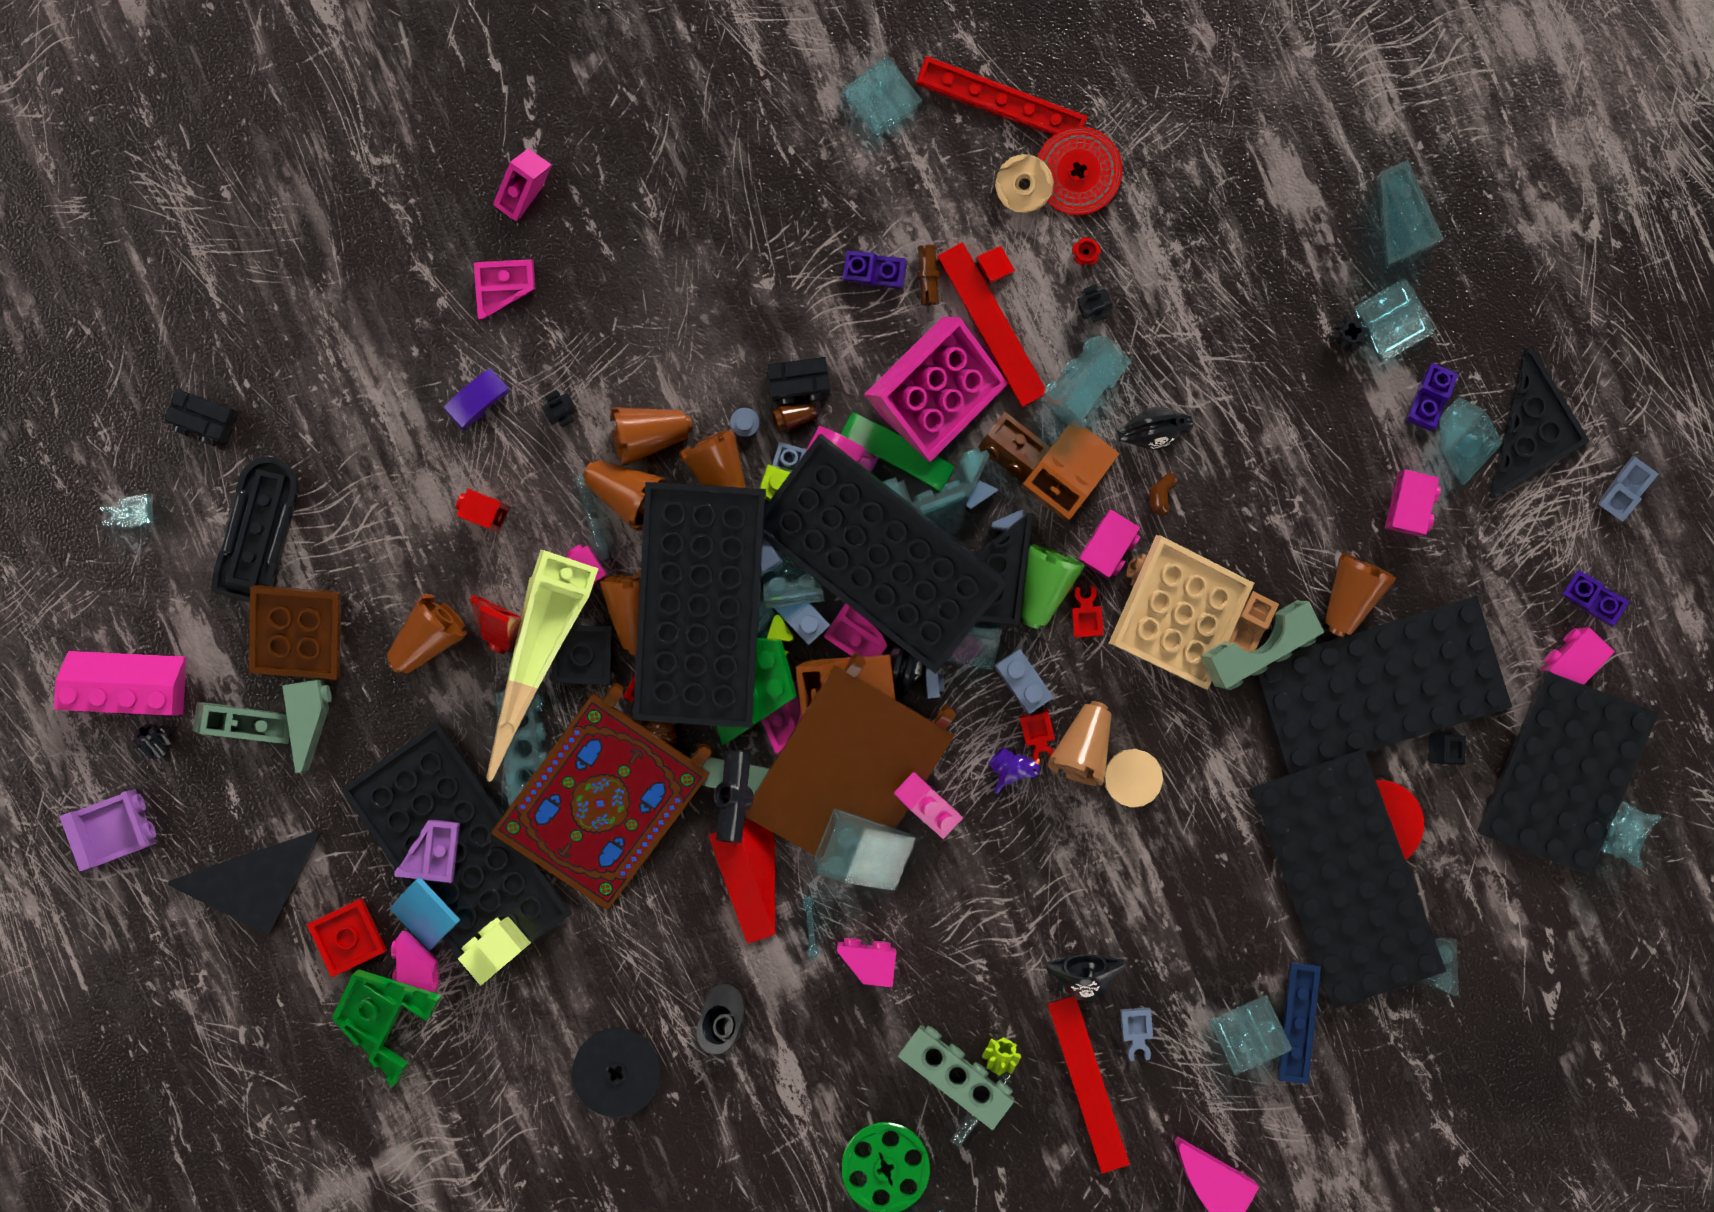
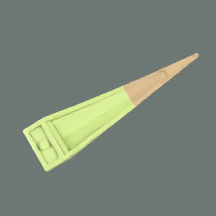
M540 550L532 577L529 578L487 772V781L493 780L538 687L588 600L599 568Z

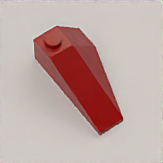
M472 594L469 600L482 639L490 642L488 648L503 655L505 651L514 652L521 617L478 595Z
M750 819L744 821L742 843L717 841V830L711 832L709 838L747 944L775 935V839L773 833Z

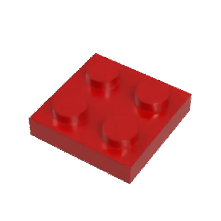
M363 898L306 924L331 978L387 951Z

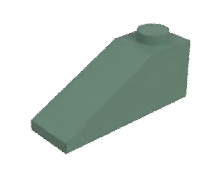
M325 680L282 685L295 773L309 771L329 710L328 702H331L332 697L330 687L325 685Z
M197 702L192 731L198 734L282 744L289 743L290 734L287 714Z

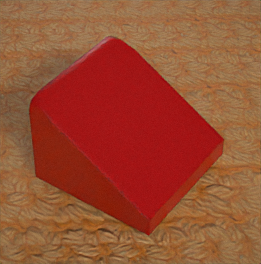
M1001 246L976 257V262L989 285L1015 272Z

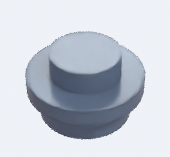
M740 408L731 416L730 424L734 433L738 436L749 437L757 432L760 421L754 410Z

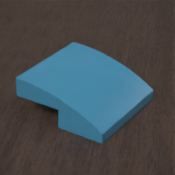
M421 877L416 879L390 907L395 916L429 951L460 921Z

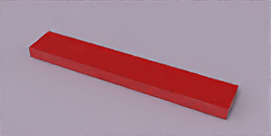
M925 56L915 84L1050 136L1066 128L1084 127L1088 118L1084 114L929 56Z
M961 242L938 255L937 259L1021 408L1047 395L1046 388L964 243Z
M1067 996L1048 1002L1049 1012L1100 1171L1103 1174L1128 1166L1130 1163L1078 1001L1072 996Z

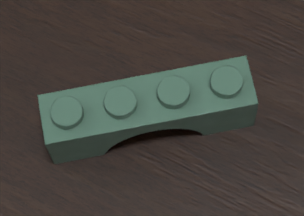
M1297 600L1274 614L1271 635L1260 648L1247 652L1236 643L1223 642L1203 653L1200 657L1214 686L1232 690L1242 685V679L1249 675L1256 676L1265 672L1268 669L1267 665L1275 660L1280 662L1292 656L1291 651L1296 648L1312 645L1317 641L1316 637L1324 633L1310 602Z

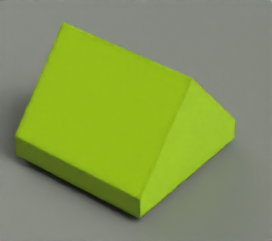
M775 615L767 638L781 639L788 642L794 640L793 634L781 615Z

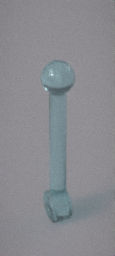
M807 896L802 901L803 906L806 907L810 944L807 953L809 957L815 958L819 954V948L815 945L812 906L814 900Z

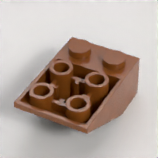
M1073 418L1020 487L1063 521L1067 522L1086 500L1120 453Z
M890 654L863 656L866 664L856 677L895 699ZM851 657L806 660L796 667L802 716L833 666L836 665L845 670Z

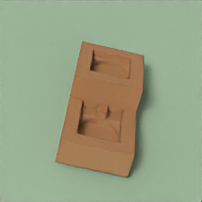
M1252 591L1229 643H1236L1247 652L1256 650L1279 604Z

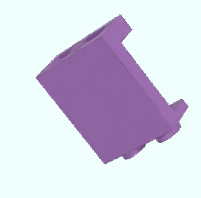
M136 789L122 792L115 797L59 816L79 872L156 844L154 839L156 837L155 828L146 818L144 812L146 809L145 801L141 794L137 793Z

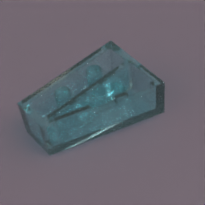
M1408 160L1381 171L1376 180L1385 269L1439 245L1444 238Z
M1098 335L1089 339L1083 346L1084 351L1077 359L1074 358L1069 361L1063 369L1064 374L1058 380L1052 381L1044 390L1045 395L1040 400L1065 424L1083 429L1088 423L1084 417L1092 406L1097 409L1103 402L1099 396L1107 387L1113 388L1131 362L1121 349L1106 336Z

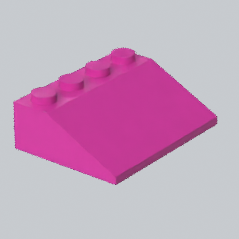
M943 316L864 395L879 415L926 461L931 462L994 399L1008 382L960 317Z

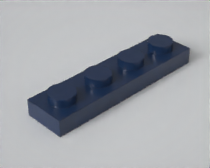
M1289 961L1277 1079L1279 1081L1309 1083L1321 966Z

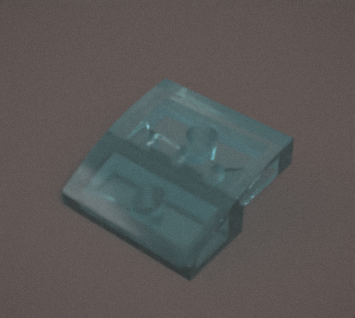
M1406 279L1400 280L1354 307L1358 318H1362L1361 324L1363 328H1369V331L1366 333L1370 334L1380 359L1384 361L1435 333L1421 302Z
M1267 995L1209 1020L1234 1075H1238L1293 1050Z

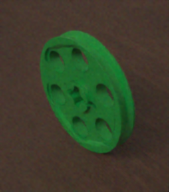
M880 1122L869 1125L857 1132L845 1148L842 1158V1178L845 1188L858 1205L871 1212H900L909 1208L924 1193L929 1181L930 1163L924 1144L914 1132L900 1124ZM887 1131L896 1132L899 1136L898 1143L894 1146H886L882 1142L883 1134ZM864 1141L870 1144L871 1152L868 1156L860 1157L855 1153V1146L859 1142ZM914 1149L921 1153V1161L918 1164L910 1165L905 1161V1154L909 1150ZM879 1152L882 1153L883 1159L888 1165H894L890 1168L892 1184L889 1182L888 1176L885 1175L884 1171H878L881 1168ZM862 1171L867 1176L866 1182L862 1186H854L850 1182V1176L853 1172ZM905 1179H912L917 1184V1188L912 1194H905L900 1190V1184ZM883 1189L888 1192L889 1200L883 1205H878L873 1201L872 1196L875 1191Z

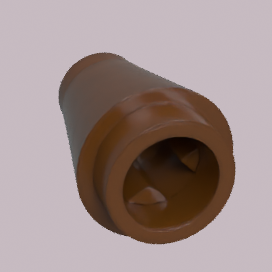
M812 402L781 405L776 410H772V419L778 433L785 432L787 434L811 420L817 419L816 410Z

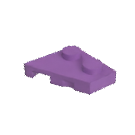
M428 820L420 832V836L409 849L407 856L396 869L394 877L413 879L421 877L423 880L453 882L460 823Z

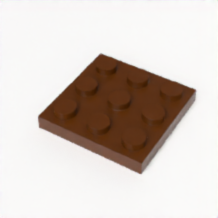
M260 585L251 586L249 673L337 680L340 677L341 592Z

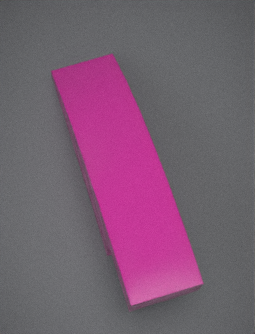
M1177 1136L1175 1145L1183 1170L1208 1212H1246L1259 1189L1254 1179Z

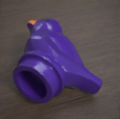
M1002 747L988 763L993 768L992 771L998 773V783L994 793L998 794L1005 785L1012 782L1036 777L1040 772V760H1029L1023 755H1014L1011 750L1008 751L1005 747Z

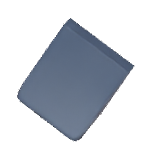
M980 480L979 482L977 481L965 505L966 510L970 511L997 493L998 489Z
M1023 509L992 522L990 529L993 531H1005L1023 516Z

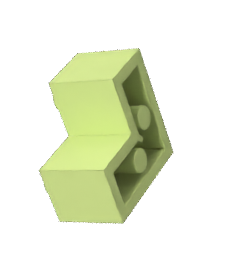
M509 916L502 921L497 917L478 932L482 936L479 940L474 937L461 948L465 953L458 960L481 986L531 942Z

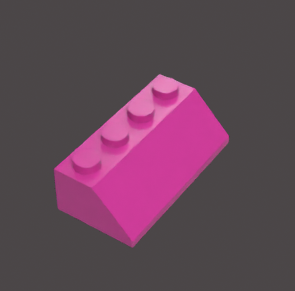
M68 651L55 680L54 710L183 715L187 657Z

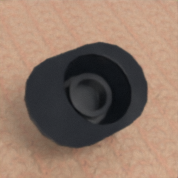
M720 984L715 986L705 1000L698 1021L696 1036L700 1047L709 1054L718 1055L725 1053L743 1035L744 999L739 990L733 985Z

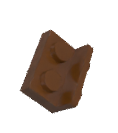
M1006 412L1003 413L978 446L986 457L997 462L1007 470L1009 475L1021 482L1027 479L1051 448Z

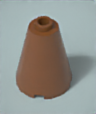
M623 407L610 409V422L616 421L614 430L611 431L618 460H621V466L629 465L688 439V433L693 431L690 415H685L683 410Z
M732 428L698 441L692 449L688 446L679 452L683 461L702 485L746 488L736 437Z
M602 460L589 463L583 473L585 485L636 531L643 529L645 482H666L660 476Z
M1342 553L1338 561L1325 623L1329 625L1327 630L1340 637H1344L1345 633L1352 635L1396 580V577L1371 563L1360 560L1356 561L1357 557Z
M634 572L635 575L625 576V573L608 576L600 581V589L622 649L628 650L629 654H637L641 572Z
M426 593L418 599L387 653L388 665L392 670L397 673L403 672L408 674L464 638L467 634V631H462L465 624L445 602L441 605L435 603L433 600L436 597Z

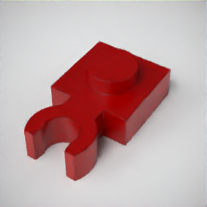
M1095 586L1090 587V596L1088 598L1081 597L1079 587L1074 588L1073 595L1079 603V608L1071 609L1073 638L1104 635L1102 607H1093V601L1097 596Z
M1048 709L1019 716L1026 746L1035 744L1032 750L1033 760L1039 759L1038 755L1042 751H1047L1049 756H1051L1054 750L1051 745L1047 744V741L1055 740Z

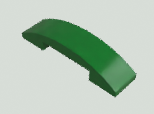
M852 412L841 432V435L861 445L872 455L915 477L916 480L939 492L943 490L955 467L938 456L931 462L926 461L901 435Z

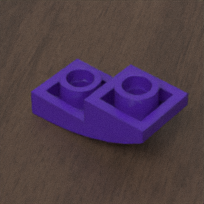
M847 250L843 280L873 286L904 289L907 260L905 258L877 256L875 253Z
M1431 363L1416 392L1406 421L1433 431L1437 427L1445 403L1450 399L1458 374Z
M489 368L457 393L444 406V411L461 430H464L483 417L488 407L506 396L509 388Z
M1577 570L1562 595L1582 610L1613 628L1629 601L1603 587L1605 584Z

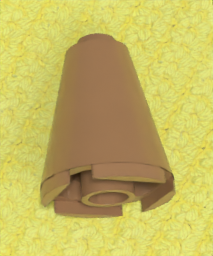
M1091 701V704H1084L1050 756L1047 763L1049 769L1055 773H1058V770L1061 769L1066 773L1065 778L1082 784L1096 786L1098 782L1100 786L1103 785L1112 716L1107 711L1108 707L1105 704Z

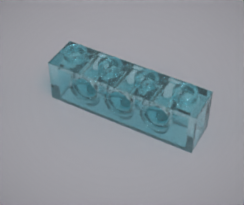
M505 692L495 693L498 719ZM535 693L526 711L529 718L528 724L523 728L518 727L503 757L509 807L526 785L522 780L523 772L526 769L535 772L548 755L547 752L542 750L541 740H545L546 735L544 723H539L538 711H542L540 693ZM522 740H527L532 745V752L527 757L521 755L518 749Z

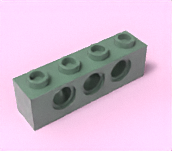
M920 1025L898 1057L993 1131L1014 1103V1097L1011 1095L1013 1090L1000 1080L995 1083L988 1078L989 1072L979 1063L970 1064L963 1058L966 1054L956 1045L951 1043L950 1046H947L940 1040L942 1035L928 1025L925 1029ZM930 1049L939 1050L942 1053L943 1060L938 1064L930 1063L926 1057L927 1051ZM955 1067H960L966 1072V1079L962 1082H955L950 1077V1071ZM978 1086H985L989 1089L990 1096L986 1100H978L975 1098L973 1090Z

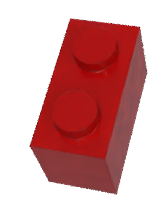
M467 488L465 494H460L455 509L458 510L456 516L500 533L510 506Z

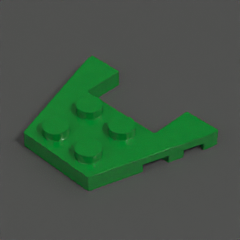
M758 638L753 726L797 697L781 639ZM717 726L722 745L731 742L740 734L750 729L746 727Z
M358 969L352 974L332 1016V1020L355 1046L360 1044L370 1056L368 1061L374 1068L379 1066L388 1076L385 1080L394 1087L400 1081L409 1062L385 1047L384 1043L402 1007L427 1021L432 1017L442 996Z

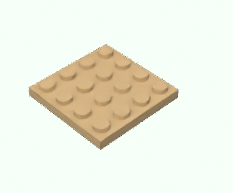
M1156 535L1109 644L1208 690L1212 680L1200 655L1223 642H1229L1254 583L1163 536Z

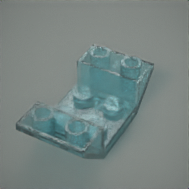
M979 448L963 453L961 460L957 464L963 484L960 483V480L944 485L942 492L933 495L932 490L920 493L915 496L914 502H911L904 480L897 482L896 478H892L883 483L921 513L927 514L969 499L990 455L988 450L980 452Z

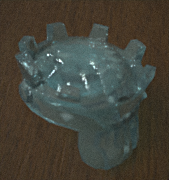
M1623 801L1621 806L1624 810L1618 809L1615 818L1608 828V841H1604L1601 849H1604V854H1612L1616 858H1624L1633 867L1639 869L1643 867L1640 860V851L1650 830L1661 821V816L1643 813L1636 806L1632 807Z

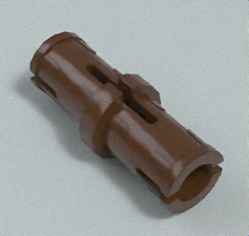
M923 245L917 247L920 271L917 272V279L920 280L921 305L932 306L931 303L938 305L940 303L937 279L940 278V271L937 270L936 245H925V248Z

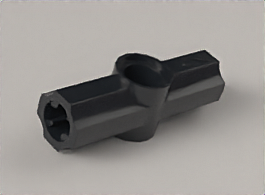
M740 751L725 752L723 780L717 785L714 792L715 805L720 808L717 841L742 843L745 812L751 808L754 800L753 791L748 787L751 753Z

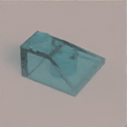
M1458 397L1440 417L1441 452L1459 483L1465 485L1503 442L1486 411L1461 397Z

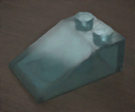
M834 809L813 861L816 873L844 883L895 891L916 836Z

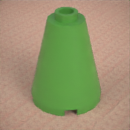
M1035 544L1030 545L1020 617L1024 619L1022 623L1035 629H1039L1040 625L1046 626L1083 572L1084 564L1069 555L1067 557L1060 555L1056 550Z

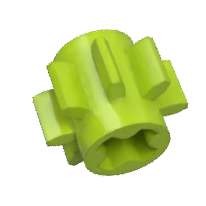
M1005 1037L997 1042L991 1039L982 1055V1058L987 1059L986 1068L999 1076L1006 1071L1012 1074L1021 1058V1055L1016 1053L1017 1045L1005 1039Z

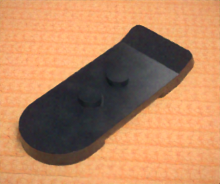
M274 457L255 459L240 474L236 487L237 494L222 549L218 553L213 571L211 589L215 594L250 602L251 586H274L299 494V480L294 469L286 462Z

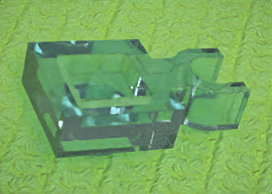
M141 494L118 499L119 508L112 506L100 507L101 512H111L112 514L109 521L102 522V526L105 527L117 526L120 522L121 528L127 529L154 524L151 495Z

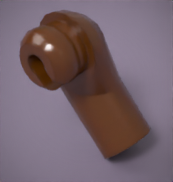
M1171 472L1162 477L1149 491L1150 507L1159 516H1164L1169 512L1168 491L1178 483L1177 478Z

